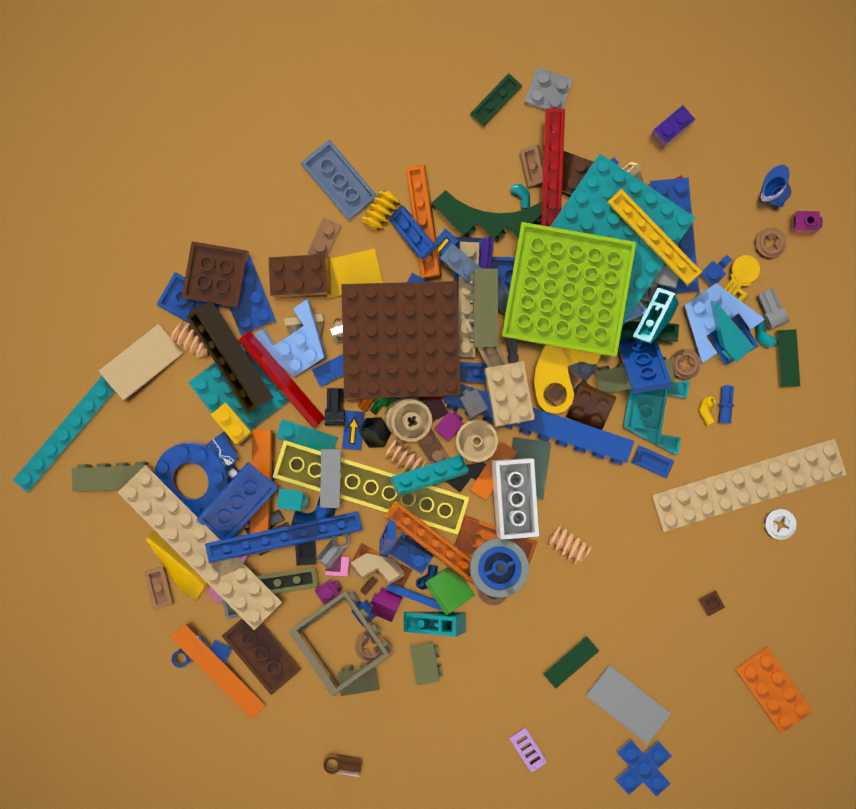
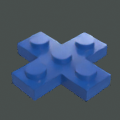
M630 739L617 751L629 767L615 780L628 795L644 782L657 797L671 784L658 770L672 756L659 741L643 753Z

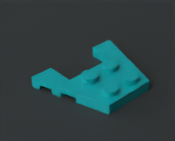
M690 381L671 383L670 388L633 394L630 389L623 428L674 455H678L681 438L661 434L667 395L687 398Z

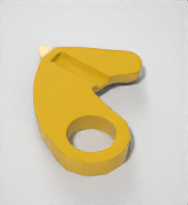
M545 345L538 358L533 381L537 404L544 411L553 414L566 411L572 405L574 398L568 366L578 362L596 364L601 358V354ZM551 383L561 384L566 391L564 402L558 406L548 405L543 397L545 388Z

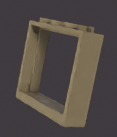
M344 591L288 631L332 697L337 696L392 656L390 652L392 648L386 640L382 641L379 636L381 632L375 624L371 625L368 620L370 618L369 614L364 608L360 609L357 604L359 602L358 598L353 592L349 593L348 591ZM347 601L383 654L338 686L302 632L340 604Z

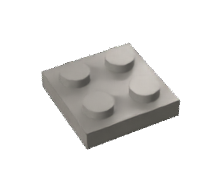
M537 67L525 99V104L542 110L546 108L563 109L573 79Z

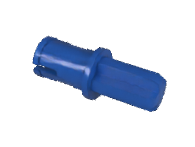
M724 385L722 387L721 403H719V406H721L719 423H732V407H735L733 404L734 386Z

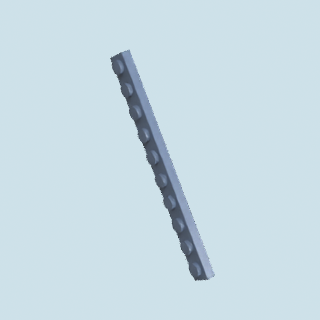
M453 243L439 258L469 284L470 273H474V268L482 269ZM498 282V309L505 314L509 291ZM585 362L569 365L585 381L598 368L596 364Z

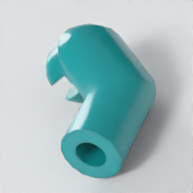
M520 183L512 185L510 191L521 198V209L530 208V192Z
M766 322L756 325L758 342L767 348L775 347L777 339L766 333Z

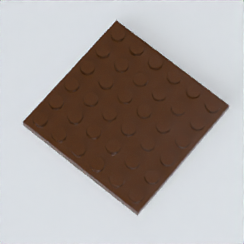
M457 281L341 284L344 400L461 396Z

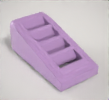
M526 727L510 737L511 742L530 772L547 763V760ZM526 735L527 739H525L519 744L516 742L517 740ZM529 742L532 744L525 750H521V747L528 744ZM535 749L536 752L526 758L525 754ZM537 756L541 758L533 764H530V761L536 758Z

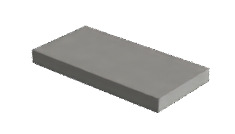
M610 665L586 694L590 700L646 744L651 741L671 715L669 711Z

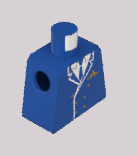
M224 431L207 443L206 446L212 448L221 461L225 463L229 478L232 480L239 472L234 464L240 458L230 437Z

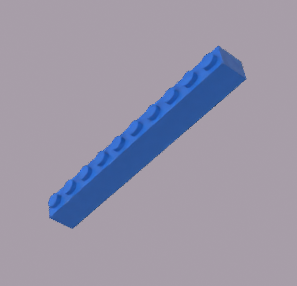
M460 384V393L472 387ZM478 390L488 408L487 411L479 414V416H482L484 421L493 423L488 392ZM462 394L457 397H445L444 404L447 405V409L456 412L458 409L465 411V415H468L459 399L462 397ZM533 408L534 420L502 426L511 430L513 427L519 428L520 433L529 436L531 433L537 434L538 439L549 441V439L555 440L556 444L567 448V445L574 446V450L580 453L592 452L593 457L602 460L604 457L610 458L611 463L621 466L622 463H628L634 440Z

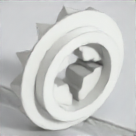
M777 509L768 515L765 527L768 534L774 539L785 540L794 534L796 519L791 512L785 509ZM783 519V524L788 528H780L778 530V525L773 521H781Z

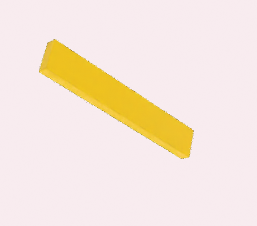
M622 189L607 202L687 286L702 273Z

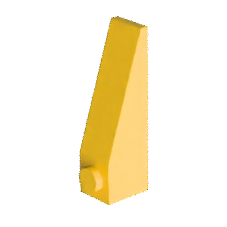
M153 529L146 541L179 589L196 601L208 583Z

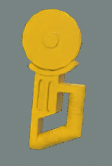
M750 255L738 257L732 265L731 280L724 289L733 296L736 293L740 294L738 299L744 303L749 295L741 290L740 287L751 286V282L758 278L760 274L759 262Z

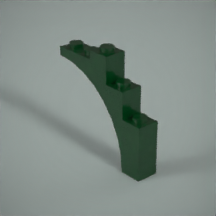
M446 190L432 202V207L461 237L467 235L469 238L477 230L475 228L477 226L488 238L499 241L506 234L505 230H507L518 241L521 222L538 225L541 221V202L516 212H485L460 202Z

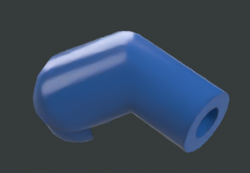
M429 565L427 575L417 579L416 586L421 590L427 589L428 587L425 582L437 575L438 566Z

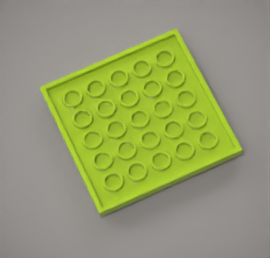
M521 222L501 337L617 357L636 242Z

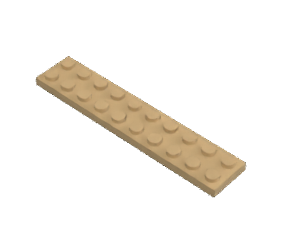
M834 438L651 496L662 531L666 532L847 474Z
M146 465L117 492L253 630H256L282 603L239 558L209 564L205 543L219 541L220 539L206 525L197 521L198 517Z

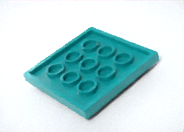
M240 344L274 397L266 405L248 414L215 362L188 383L211 413L215 412L226 402L252 431L290 401Z

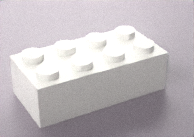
M529 457L492 460L497 538L502 540L538 537L539 526L534 459Z

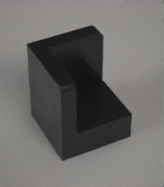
M382 417L366 418L358 431L369 448L384 447L391 435Z
M315 541L295 545L296 566L317 564Z

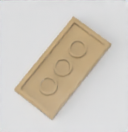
M158 324L98 372L121 400L124 401L179 358L183 352Z

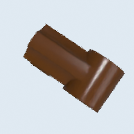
M329 754L323 760V767L329 774L360 777L362 760ZM330 759H334L338 763L333 769L328 768L326 765Z

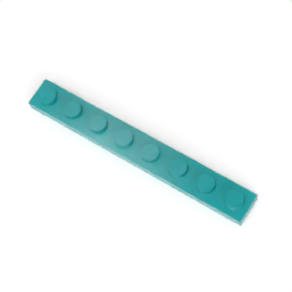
M102 376L13 479L27 493L31 491L114 394L115 391Z

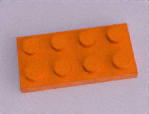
M768 647L735 669L781 734L813 712Z

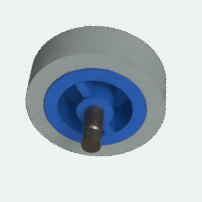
M493 539L486 541L475 550L470 560V576L473 583L481 592L492 597L500 598L515 594L523 587L528 577L529 563L527 556L516 543L510 540Z

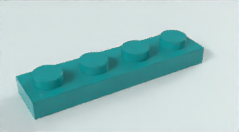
M461 455L392 476L391 483L397 494L401 496L466 475L469 469Z

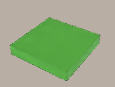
M447 567L425 582L445 615H448L475 596L465 579L450 567Z

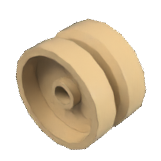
M396 398L387 406L385 424L388 430L401 440L414 442L424 438L430 431L432 414L429 408L416 398Z
M472 420L461 426L457 432L455 443L457 451L463 459L472 463H481L491 458L496 451L498 437L493 426L486 421ZM474 438H479L481 441L479 445L473 443Z

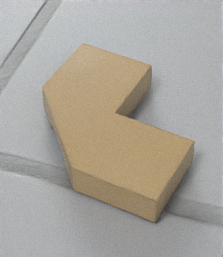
M369 553L357 558L350 564L361 580L378 571L388 585L405 574L394 558Z

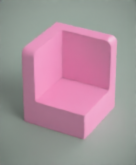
M340 556L330 569L326 567L325 575L349 576L350 557Z

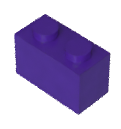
M682 105L659 124L651 135L665 148L690 127L695 118Z

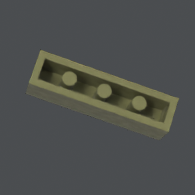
M474 268V273H470V285H474L473 293H470V305H473V312H470V324H473V332H470V343H473V348H497L498 269Z
M663 357L671 383H674L675 377L672 360H666V357ZM623 363L617 364V368L612 369L609 366L598 367V371L594 372L596 388L601 391L615 393L631 389Z
M145 461L135 462V466H127V462L116 463L114 467H108V463L97 464V467L89 468V464H79L77 468H72V492L120 490L145 465L152 471V465H147Z
M315 567L257 576L274 594L319 587Z

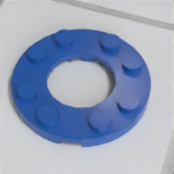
M183 442L169 448L162 454L155 466L154 474L198 517L230 482L229 473L225 463L221 461L212 448L197 442ZM183 463L199 465L208 476L209 485L207 491L197 499H189L182 496L174 485L173 476L175 470Z

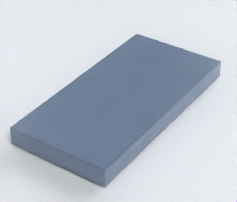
M330 139L301 162L303 168L349 222L373 203L374 198H378L376 193Z

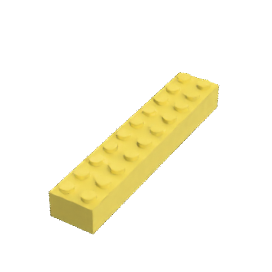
M284 440L273 478L320 492L321 451ZM341 458V499L386 513L396 501L428 526L458 535L469 497L434 486L399 496L391 483V477L395 476V474Z

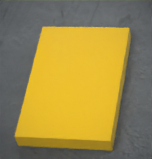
M375 249L330 259L331 294L327 295L328 299L342 296L341 284L383 283Z

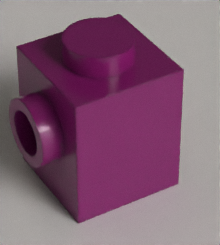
M796 211L793 214V233H817L822 228L823 218L820 217V211Z
M449 411L436 425L434 430L449 442L461 426L464 425L461 422L463 418L454 411L452 414Z
M330 579L314 591L325 606L341 594L342 588L336 580L333 582Z
M381 588L379 594H374L370 604L373 605L370 613L392 622L403 597Z

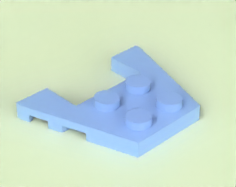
M717 283L684 305L702 363L717 353L706 337L716 330L711 308L713 301L719 304L730 318L738 314L749 330L765 320L761 315Z
M309 298L293 308L304 325L276 345L265 329L254 335L279 365L294 377L326 357L322 339L315 324L316 319L310 307L311 302Z

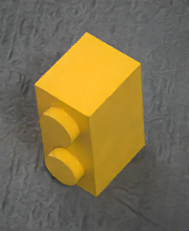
M226 402L211 414L236 445L241 444L252 434V431Z

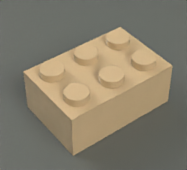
M524 361L485 368L484 374L494 427L534 420Z

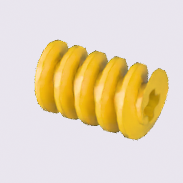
M386 190L378 192L380 198H374L375 204H370L369 206L372 211L366 210L365 214L367 217L361 218L363 223L377 232V228H384L381 224L382 221L388 222L385 216L393 215L389 209H397L393 203H401L396 196Z

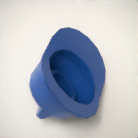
M778 165L768 172L760 197L763 202H770L780 208L784 206L785 201L792 192L788 183L790 173L787 166Z

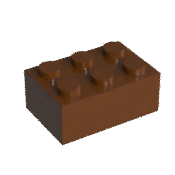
M326 254L268 257L270 296L282 298L331 294L330 256Z

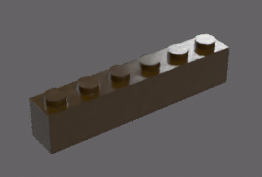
M210 301L195 308L187 316V319L247 413L249 414L266 405L274 397L214 303Z

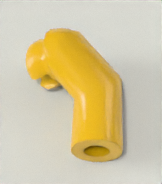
M712 396L705 397L699 409L707 426L715 422L711 411L716 404V400Z

